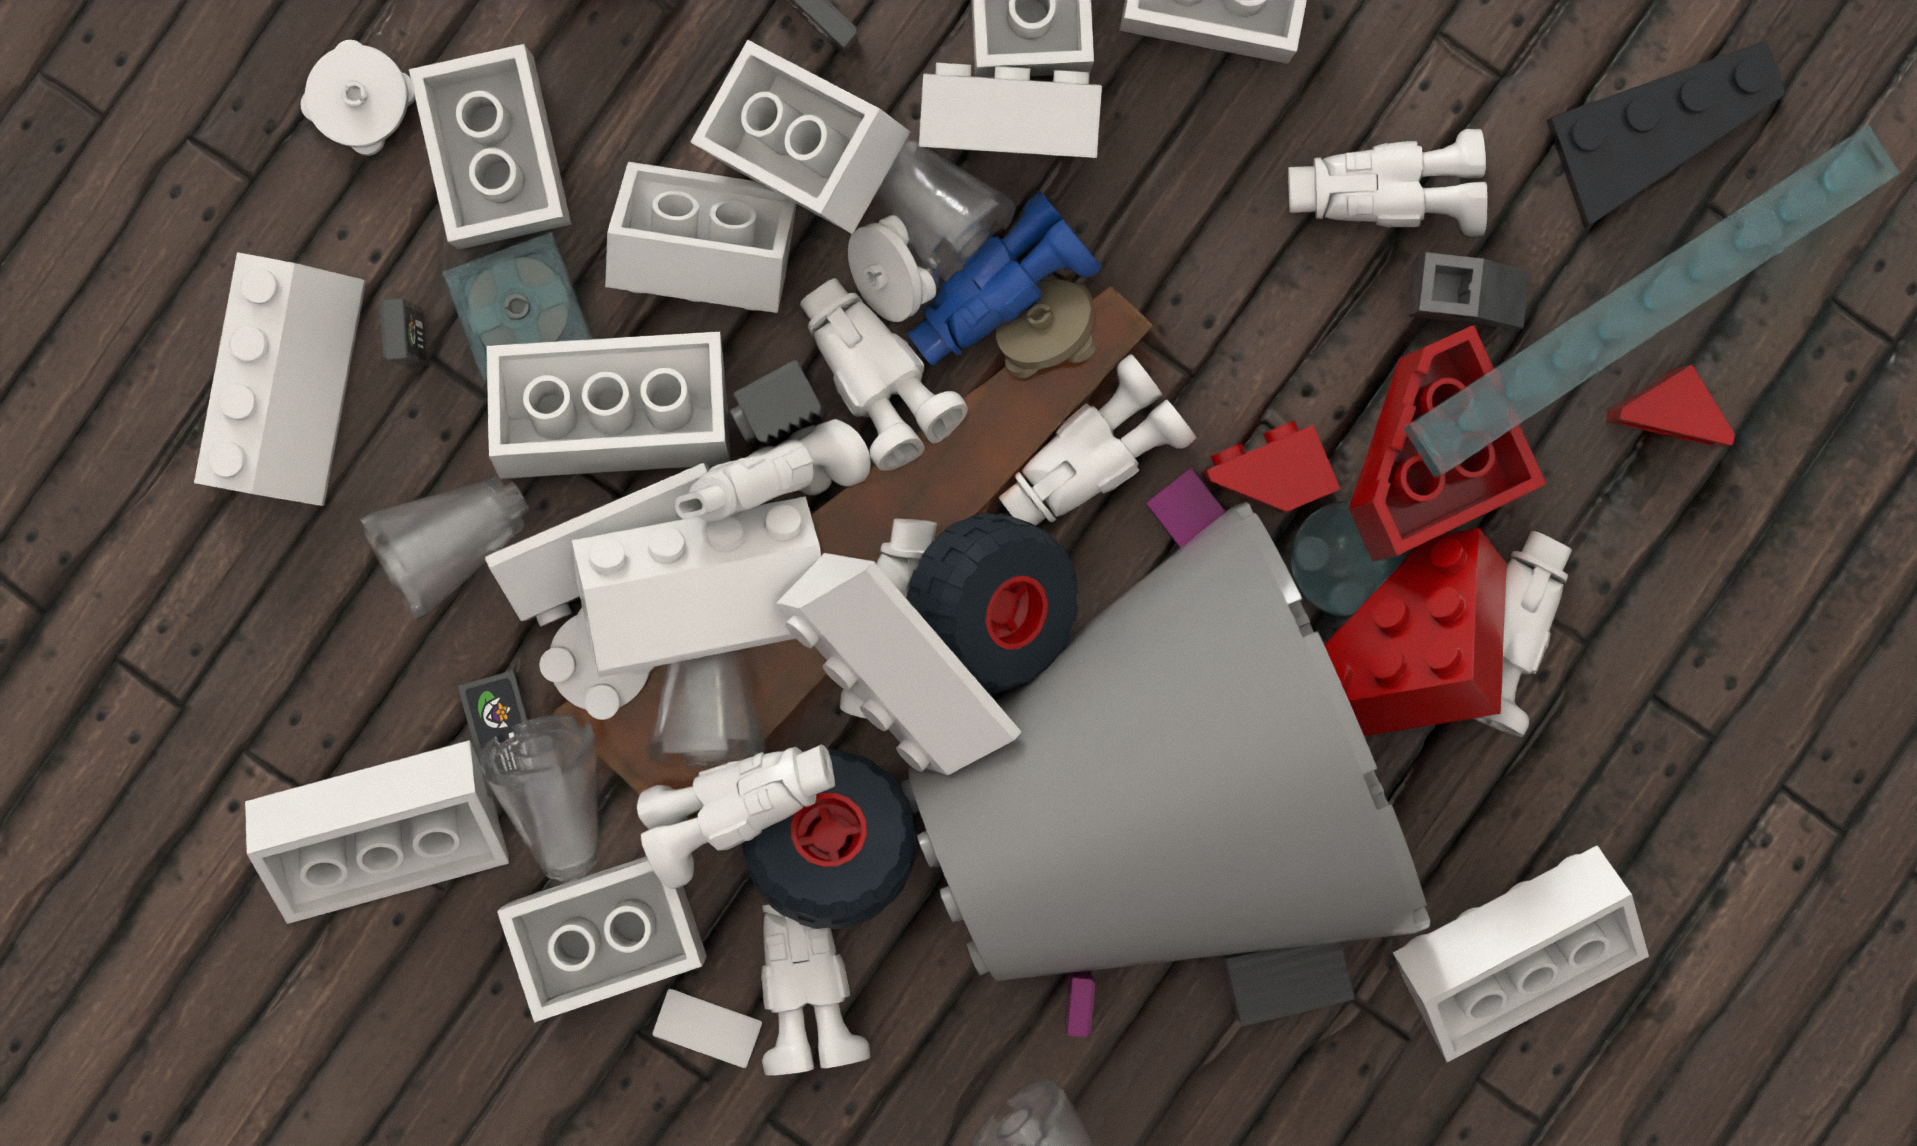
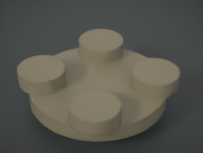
M1059 279L1038 282L1037 285L1043 291L1041 294L1042 298L1029 309L1020 313L1018 318L1008 323L1004 322L996 328V340L1006 357L1005 364L1012 376L1018 379H1025L1034 375L1039 369L1057 365L1065 360L1071 363H1080L1093 355L1096 349V341L1091 334L1094 325L1093 299L1085 285Z

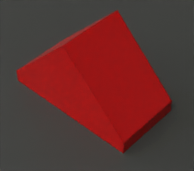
M1693 365L1676 368L1610 409L1606 420L1609 423L1715 448L1732 446L1735 433Z

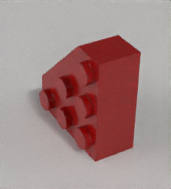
M1474 325L1435 341L1398 360L1349 506L1350 514L1372 562L1398 556L1546 485Z
M1480 528L1437 536L1419 545L1324 645L1364 736L1501 714L1507 563Z

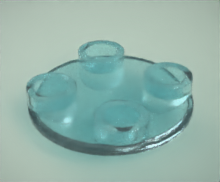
M1351 501L1329 504L1312 513L1297 531L1291 551L1293 575L1303 595L1319 609L1338 616H1352L1406 559L1405 553H1402L1398 556L1372 562L1350 514L1349 506Z

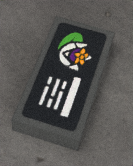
M785 0L844 57L859 43L857 28L828 0Z
M404 299L382 300V303H380L383 357L405 367L427 366L423 309Z
M516 670L459 685L460 697L488 797L546 781Z

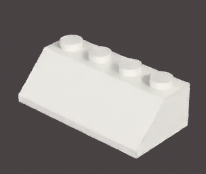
M237 252L194 483L324 506L366 280L292 262Z
M720 332L487 346L489 458L500 479L694 467L701 463L713 466L730 462L728 404Z
M701 463L486 556L485 560L519 619L527 621L536 617L541 627L572 614L568 603L580 598L575 577L572 540L682 520L675 509L676 498L689 493L690 487L699 478L707 474L712 466Z
M806 496L762 504L746 511L734 513L719 521L709 522L695 517L572 540L575 577L598 677L796 639L785 626V623L790 618L776 603L821 557L820 546Z
M824 553L777 601L776 604L790 618L785 623L789 632L808 648L815 646L827 660L823 664V669L829 677L846 690L852 688L864 701L860 706L864 716L880 730L886 731L889 729L900 742L896 747L897 752L917 771L922 772L926 768L950 775L1009 744L1021 734L1022 731L874 561Z
M470 740L245 801L247 855L287 924L509 864L508 852L493 797H488L479 760Z
M1598 846L1582 854L1567 857L1557 867L1530 881H1523L1514 885L1504 895L1479 908L1476 907L1464 911L1456 920L1429 934L1413 938L1406 946L1393 952L1404 982L1447 1062L1649 957L1632 894Z

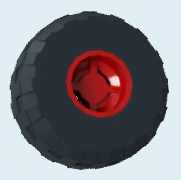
M980 513L971 515V517L962 521H957L946 528L921 555L922 559L917 569H914L909 583L911 587L907 600L988 693H1001V691L1015 690L1024 686L1025 683L1033 680L1041 671L1046 670L1055 661L1054 658L1059 651L1065 648L1070 638L1069 633L1073 621L1076 622L1077 579L1069 559L1070 556L1064 546L1059 544L1053 538V535L1032 523L1011 516Z
M827 749L832 762L835 786L816 794L815 804L808 807L804 806L790 817L763 829L762 833L750 841L743 842L742 847L744 861L751 880L760 895L765 898L774 910L784 917L786 916L799 922L800 925L815 929L816 927L833 928L834 930L849 928L851 925L863 921L866 922L879 915L888 904L894 902L903 890L913 868L917 849V829L909 799L906 798L900 784L889 772L887 773L876 765L875 761L862 755L846 753L844 750Z

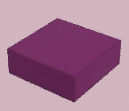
M1189 468L1144 503L1179 548L1183 547L1225 513V510L1192 468Z
M1090 971L1069 973L1064 1025L1067 1036L1088 1038V1034H1091L1095 980Z

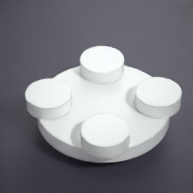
M345 40L339 43L334 50L325 54L312 68L307 79L305 94L301 99V110L304 116L312 121L329 139L341 145L352 147L361 155L371 156L383 148L385 139L399 127L406 114L407 107L415 100V94L411 78L407 74L402 73L399 67L387 55L375 48L362 45L358 41Z
M890 215L881 219L878 223H869L855 230L848 244V261L854 282L867 304L884 319L900 322L913 316L921 304L932 300L936 296V285L931 274L926 269L917 267L907 247L909 241L907 229L904 223L895 215Z
M583 608L580 609L578 615L569 619L558 630L550 649L542 655L539 664L542 675L547 680L554 682L562 696L572 704L586 709L592 717L600 720L614 716L621 706L634 699L643 689L650 671L654 668L649 667L598 677Z

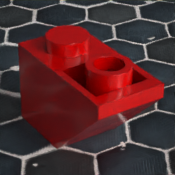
M1295 420L1263 433L1267 444L1246 453L1242 443H1239L1211 455L1210 458L1214 467L1201 472L1205 483L1279 513L1291 511L1340 490L1314 425L1299 430Z

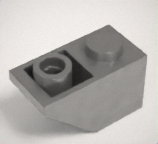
M1425 252L1415 258L1413 262L1407 316L1523 329L1530 271L1482 258Z

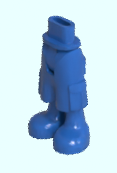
M1038 191L1029 198L1024 206L1023 216L1003 240L998 236H991L967 259L961 271L954 273L941 285L942 289L934 297L931 305H927L922 310L926 318L907 334L925 359L934 366L951 351L959 356L963 352L961 348L965 349L977 343L1004 322L1008 323L1018 318L1020 313L1037 303L1042 298L1041 294L1043 292L1037 283L1049 274L1063 268L1073 271L1080 277L1091 278L1102 269V266L1044 194ZM1038 244L1029 253V255L1020 263L1018 258L1021 255H1023L1027 250L1032 248L1034 245Z

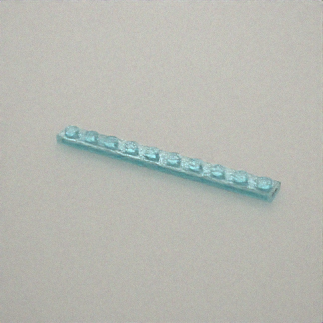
M1868 125L1858 130L1403 427L1405 433L1433 477L1443 475L1900 174L1871 127Z

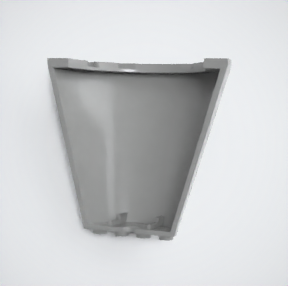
M1244 501L1228 509L1071 636L1065 648L1061 649L1054 658L1055 661L1046 670L1037 674L1033 680L1015 690H1005L994 699L1022 731L1014 741L950 775L926 768L919 772L913 767H909V779L900 782L903 793L909 799L913 813L920 812L927 830L917 835L923 854L930 867L935 866L936 868L941 866L949 885L940 889L947 912L952 922L964 920L973 941L967 943V947L980 976L990 972L996 981L1415 934L1430 927V918L1424 907L1427 904L1412 857L1393 806L1388 804L1381 783L1379 784L1374 772L1377 766L1318 631L1313 632L1308 615L1307 613L1305 614L1300 602L1302 597L1270 535L1256 513L1253 514L1249 503Z

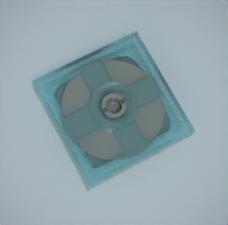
M552 232L443 271L480 375L485 382H487V346L592 340Z

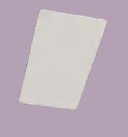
M669 989L654 1027L653 1036L746 1068L762 1022Z

